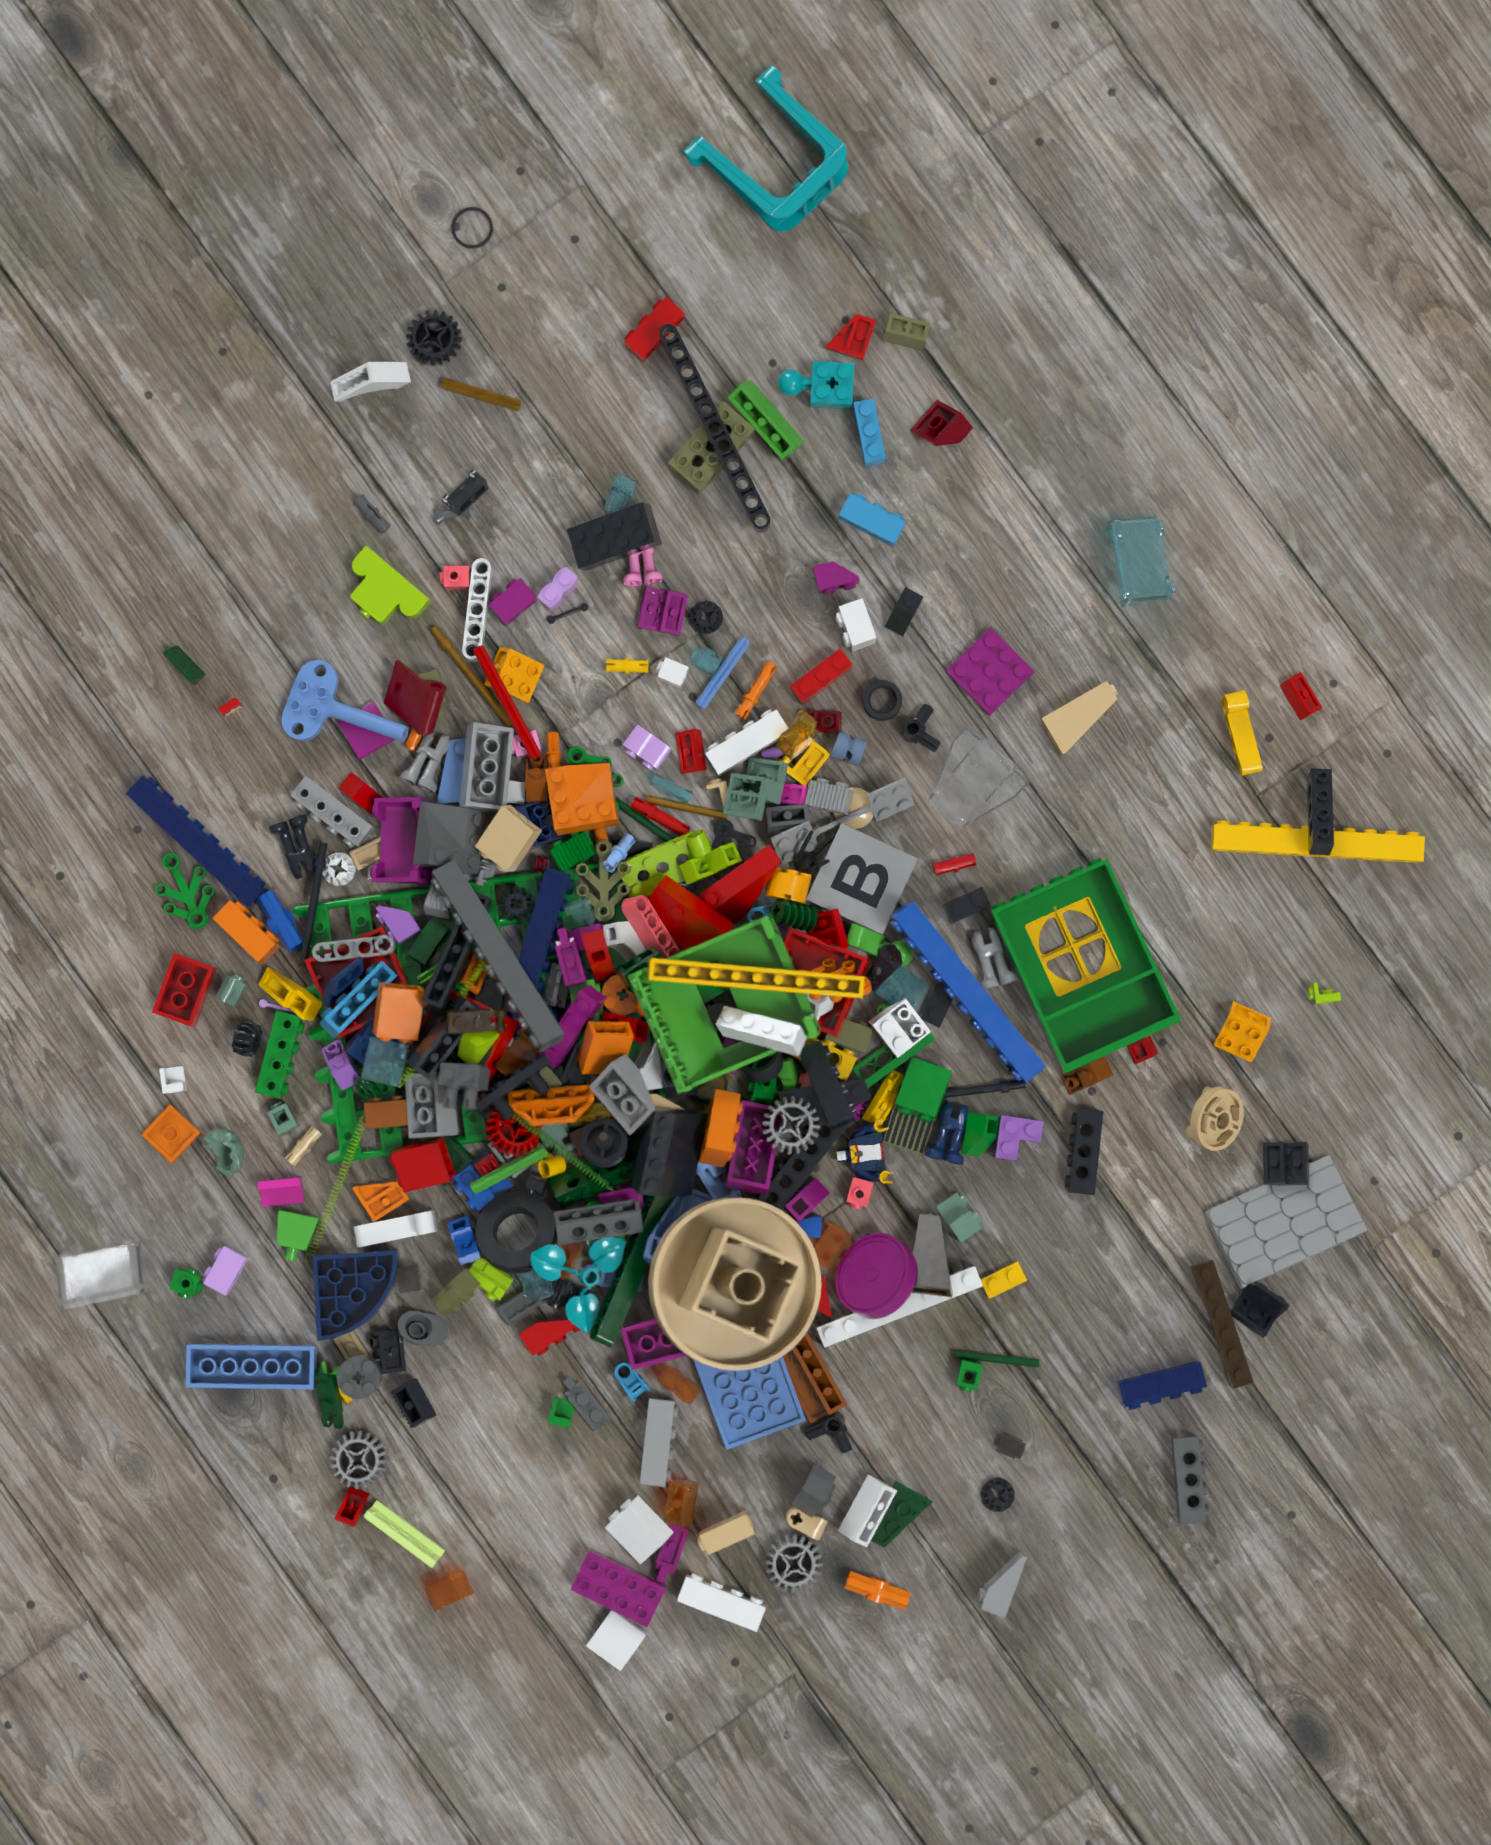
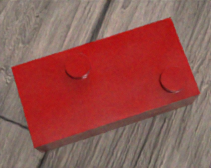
M667 875L663 877L648 898L674 942L685 950L730 931L734 925Z

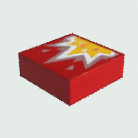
M233 698L218 709L226 717L243 706L237 698Z

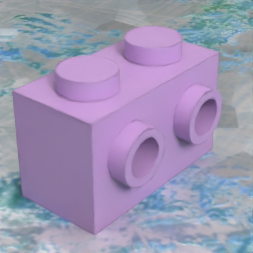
M224 1246L215 1253L213 1259L216 1261L213 1267L209 1266L204 1273L203 1278H205L203 1284L226 1296L232 1290L249 1257L229 1246Z

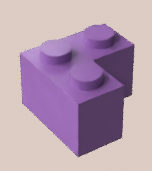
M1000 1116V1126L994 1153L995 1158L1017 1160L1019 1140L1041 1143L1043 1121Z

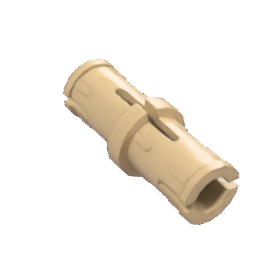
M311 1126L307 1133L300 1140L296 1141L297 1144L285 1159L295 1167L300 1159L307 1152L311 1151L310 1148L322 1134Z

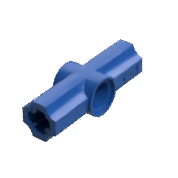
M269 890L260 895L257 901L268 918L267 924L271 931L279 936L288 952L301 948L303 938L294 925L295 918L292 913L283 907L274 890Z

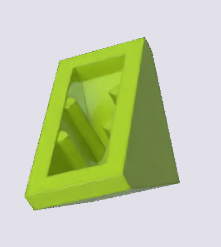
M495 1031L462 1034L458 1056L469 1065H477L500 1034Z

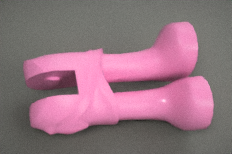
M654 548L628 556L629 573L623 578L624 585H642L639 555L643 554L644 584L653 585L663 581L662 574L654 568L652 555Z

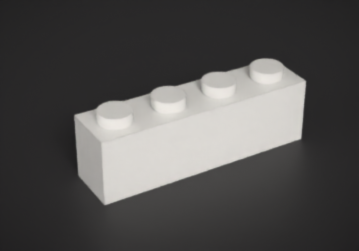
M771 709L760 715L762 719L755 723L753 720L743 726L744 730L736 733L734 731L725 737L726 741L718 744L716 742L707 748L708 752L705 753V756L718 777L790 733L777 710L773 712Z
M727 1006L723 1007L716 1023L721 1034L725 1037L796 1056L800 1055L807 1039L799 1025Z
M692 1573L691 1576L686 1575L677 1598L678 1602L757 1632L766 1609V1605L762 1604L763 1600L751 1596V1599L743 1596V1592L733 1588L731 1591L723 1589L724 1585L715 1581H711L710 1584L703 1581L704 1577Z

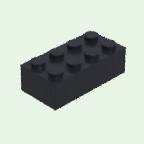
M644 502L567 529L578 569L585 571L662 545L651 505Z

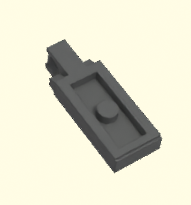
M570 1377L561 1382L567 1389L565 1393L567 1401L593 1432L611 1418L580 1382L576 1384Z

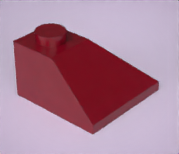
M936 400L910 431L934 446L960 443L973 427L961 412Z

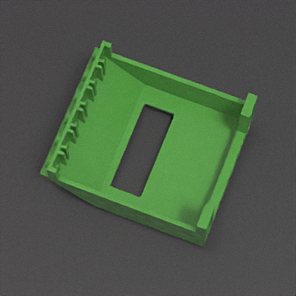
M768 914L665 959L710 963L717 960L719 964L796 971L772 914ZM648 967L628 975L678 1094L683 1091L687 1092L695 1086L778 1052V1050L744 1041L723 1048L696 984L647 980ZM729 987L739 1010L799 1025L807 1039L819 1036L821 1028L806 994Z

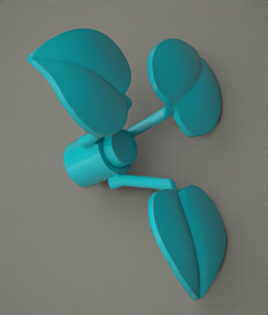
M607 1237L594 1241L588 1250L590 1259L594 1261L592 1269L583 1268L577 1271L564 1267L563 1265L566 1262L565 1252L561 1247L553 1244L545 1245L533 1251L530 1255L531 1265L536 1274L542 1279L548 1281L557 1280L560 1277L561 1270L578 1275L580 1283L586 1285L580 1292V1297H571L565 1307L568 1320L585 1333L592 1329L599 1312V1301L595 1295H584V1293L591 1289V1286L598 1283V1269L602 1272L610 1273L620 1266L626 1241L622 1239Z

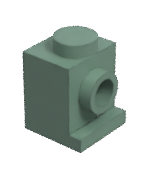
M278 1102L270 1107L271 1111L267 1112L278 1135H283L300 1126L288 1103ZM285 1113L287 1115L286 1121L280 1120L281 1114Z

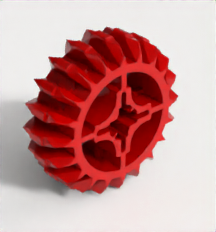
M496 1107L488 1114L487 1117L489 1119L485 1121V1125L488 1127H486L485 1133L490 1134L487 1140L493 1141L491 1147H499L498 1153L504 1150L505 1156H509L511 1153L513 1157H517L519 1154L524 1156L527 1151H532L534 1146L538 1144L540 1132L535 1136L537 1130L532 1133L534 1127L528 1131L531 1125L525 1128L527 1123L522 1126L524 1120L519 1123L520 1117L516 1121L518 1115L506 1121L500 1120L501 1114ZM536 1125L535 1129L539 1127L540 1130L542 1125ZM526 1137L524 1142H514L516 1138Z

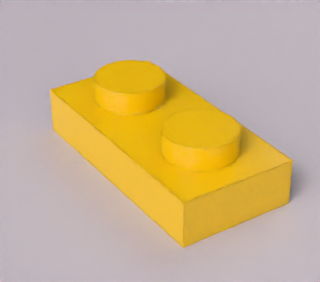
M1018 1261L980 1279L989 1299L1027 1281Z

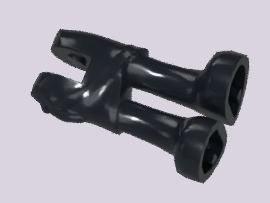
M306 814L288 820L298 842L299 849L297 851L295 850L287 821L269 826L271 834L279 836L286 851L284 855L295 879L303 877L299 861L305 860L310 874L315 872L313 865L316 857L311 852L305 834V825L308 822Z

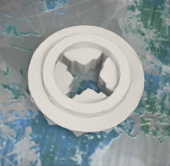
M337 852L327 856L325 859L327 860L326 869H323L325 880L335 886L348 884L353 879L356 871L353 859L345 853ZM341 862V867L344 870H346L347 873L339 872V874L336 876V871L330 866H338V864Z

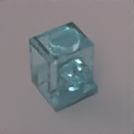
M696 647L690 658L693 659V666L714 677L724 660V656L720 654L719 657H716L717 653L707 647L705 650Z

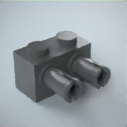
M440 1063L438 1084L445 1088L442 1107L456 1109L458 1090L464 1089L462 1108L476 1110L478 1091L488 1090L490 1069L481 1065Z

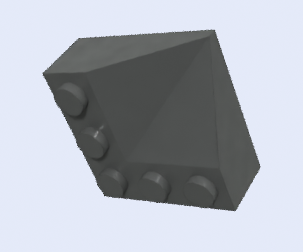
M420 802L413 864L438 869L455 860L463 874H478L481 854L479 853L480 850L475 846L483 835L486 812Z

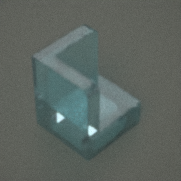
M588 897L570 902L564 908L567 916L572 914L577 927L588 924V926L593 925L597 920Z

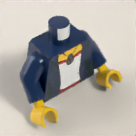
M882 1118L875 1122L864 1124L854 1131L851 1139L848 1140L849 1149L836 1150L837 1161H850L851 1170H854L857 1176L867 1181L892 1184L893 1181L887 1180V1175L894 1173L886 1171L882 1132L888 1130L889 1127H882V1121L886 1120V1118Z

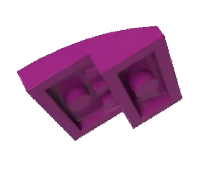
M645 586L637 628L680 636L688 595Z
M374 701L360 708V710L383 717ZM341 720L337 721L359 760L395 740Z

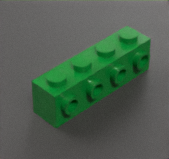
M276 1011L255 1093L282 1099L283 1095H287L289 1090V1083H287L288 1075L293 1074L295 1063H292L293 1056L298 1054L300 1043L297 1042L299 1034H303L305 1022L299 1016Z

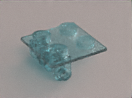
M899 967L881 984L875 994L889 1002V1005H893L906 998L913 1009L916 1010L931 985L906 968Z
M370 1037L361 1079L398 1087L402 1080L400 1077L403 1076L409 1046Z

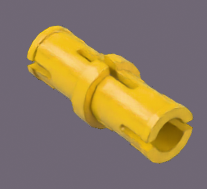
M625 658V660L606 659V672H625V674H629V672L648 673V660H630V658Z

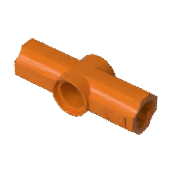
M851 1570L844 1587L849 1591L864 1595L865 1598L880 1604L886 1603L905 1610L911 1594L907 1590L890 1585L885 1580L876 1577L870 1578Z

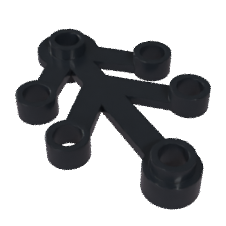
M720 819L713 826V832L716 837L711 845L712 850L720 847L722 842H724V845L732 843L731 838L743 842L747 848H754L757 844L754 836H746L734 830L733 824L727 819ZM725 825L727 827L726 833L720 832L721 826ZM748 838L754 839L753 845H747L746 841ZM737 848L741 859L745 861L754 856ZM740 862L732 866L733 870L741 865ZM725 870L720 872L722 874L721 878L725 876ZM714 875L711 876L715 882L719 881L714 878Z

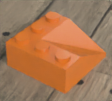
M610 763L566 765L545 769L554 830L557 835L620 825Z

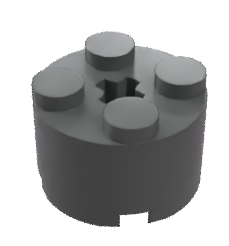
M364 1354L354 1355L340 1366L337 1373L338 1386L342 1393L350 1398H367L379 1388L382 1382V1369L372 1357ZM358 1371H360L361 1375L365 1376V1378L362 1379L361 1382H359V1380L355 1378V1375L358 1374Z

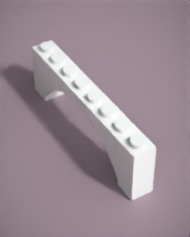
M629 921L603 925L607 945L617 951L626 962L646 950ZM648 1031L646 1043H643L634 1064L640 1070L648 1090L662 1089L664 1085L658 1046L655 1041L652 1049L650 1032Z

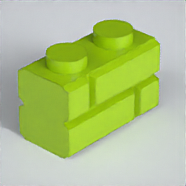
M482 1256L476 1259L469 1269L472 1275L480 1282L478 1287L485 1290L484 1295L493 1301L496 1298L501 1300L515 1280L506 1272L492 1266Z

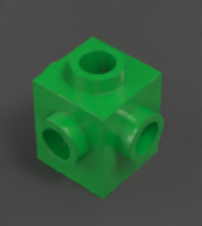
M777 1078L763 1083L749 1081L747 1086V1093H750L749 1102L771 1106L778 1094L779 1088L775 1087Z
M187 1267L186 1270L178 1268L175 1270L169 1289L178 1292L177 1296L185 1299H190V1296L196 1297L197 1293L201 1294L203 1290V1276L198 1275L199 1271ZM187 1280L190 1282V1286H187Z

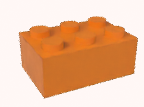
M230 900L213 919L258 963L265 964L281 947L277 943L280 939L271 931H265L263 929L265 925L253 915L250 917L247 914L250 910L239 901L235 903Z
M715 1089L708 1105V1118L699 1163L724 1168L726 1162L731 1160L732 1153L734 1154L736 1148L734 1138L735 1134L738 1133L740 1124L737 1121L738 1115L741 1114L743 1102H739L741 1094Z

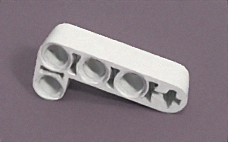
M434 1210L353 1227L357 1248L438 1231Z

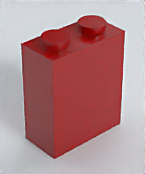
M443 1136L399 1146L391 1153V1164L396 1168L398 1174L397 1181L404 1193L450 1182L456 1175Z

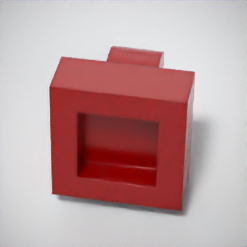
M492 1153L474 1165L482 1177L501 1167Z

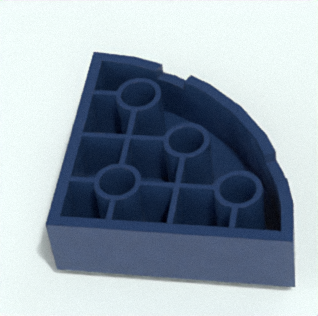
M400 1250L313 1256L317 1341L334 1339L350 1333L367 1323L379 1312L395 1285L399 1270Z

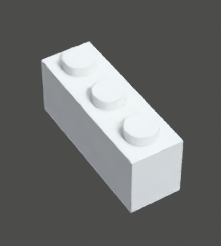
M868 1475L838 1531L852 1541L867 1547L897 1490L883 1481Z

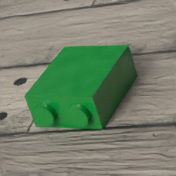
M912 1057L895 1102V1109H898L900 1114L910 1116V1114L918 1116V1119L923 1122H935L952 1077V1070Z

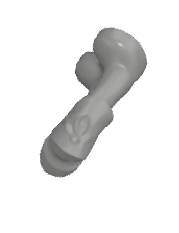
M436 731L423 736L416 750L417 755L408 770L403 771L399 777V780L412 786L417 784L419 788L435 794L437 790L434 774L443 755L448 751L450 744L449 736L442 734L436 749L430 747ZM428 756L430 760L418 781L420 770Z
M995 927L987 929L990 944L984 945L980 932H974L971 939L973 948L977 951L979 962H981L984 980L980 985L985 991L999 987L991 965V956L994 957L1001 986L1019 981L1018 974L1011 972L1007 967L1003 955L1005 952Z

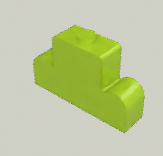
M365 546L353 560V571L359 578L364 580L350 597L360 607L359 612L367 619L371 616L380 625H385L399 608L406 618L416 619L431 603L428 597L369 547Z

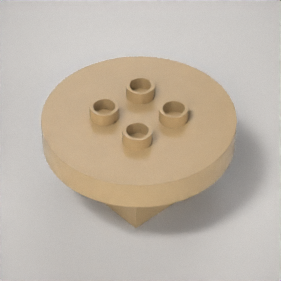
M729 1197L714 1199L685 1212L674 1221L660 1239L649 1270L650 1302L654 1316L663 1333L673 1345L690 1358L723 1370L754 1369L774 1362L787 1354L798 1344L811 1326L821 1295L819 1261L814 1247L803 1229L782 1210L762 1201L748 1198Z

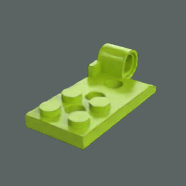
M705 830L691 831L620 861V863L627 862L631 866V872L621 878L623 883L631 886L629 898L639 895L650 896L665 875L677 883L685 881L679 867L681 864L676 862V857L679 854H686L687 862L711 852L712 847ZM660 862H666L668 868L664 872L657 871V865ZM627 865L621 867L622 872H626L628 869ZM641 870L648 871L649 875L646 880H639L637 878Z

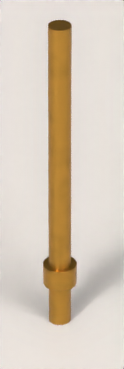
M434 626L430 631L439 641L441 649L444 652L447 651L506 727H511L513 724L507 713L453 647L454 643L449 637L446 638L437 626Z

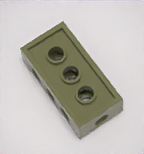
M723 402L717 408V411L726 429L731 432L730 437L739 452L755 435V428L726 402ZM717 424L709 427L712 433H717L721 429ZM702 426L668 462V467L699 495L723 470L715 451L709 452L706 449L711 443ZM721 443L718 446V449L723 452L730 448L727 443ZM695 460H701L703 465L695 467L692 463Z

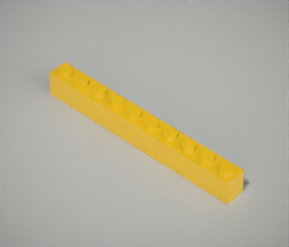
M1217 821V824L1212 825L1210 851L1421 863L1424 862L1425 836H1419V832H1406V835H1398V831H1385V834H1377V830L1365 829L1364 833L1356 832L1354 828H1343V831H1335L1334 828V846L1330 856L1309 855L1308 826H1301V829H1293V825L1281 824L1280 828L1272 827L1270 823H1259V826H1251L1250 822H1238V825H1230V821Z
M654 958L649 959L647 980L859 999L863 998L865 979L862 976Z

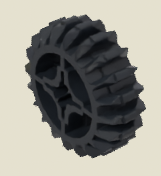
M434 310L431 316L429 311H425L426 317L424 318L421 314H418L420 321L412 319V324L415 327L408 326L407 329L411 334H407L406 339L411 341L407 343V347L412 348L410 350L411 355L417 354L415 357L417 361L423 358L422 363L424 365L430 360L431 366H435V361H438L439 365L442 366L443 359H446L449 363L451 361L449 355L457 356L454 349H461V346L457 343L462 342V337L458 336L462 331L461 329H456L458 322H452L453 317L451 315L445 319L446 313L444 311L441 312L440 316H438L437 310ZM438 323L444 325L445 327L434 329L430 326V324ZM424 328L426 336L418 344V335ZM430 332L432 333V335L437 336L439 345L436 343V341L433 342V339L431 341ZM451 332L450 342L448 346L444 348L442 341L444 338L447 337L446 335ZM436 348L439 352L428 353L423 349Z

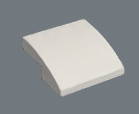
M611 1610L586 1646L621 1671L647 1633L623 1615Z

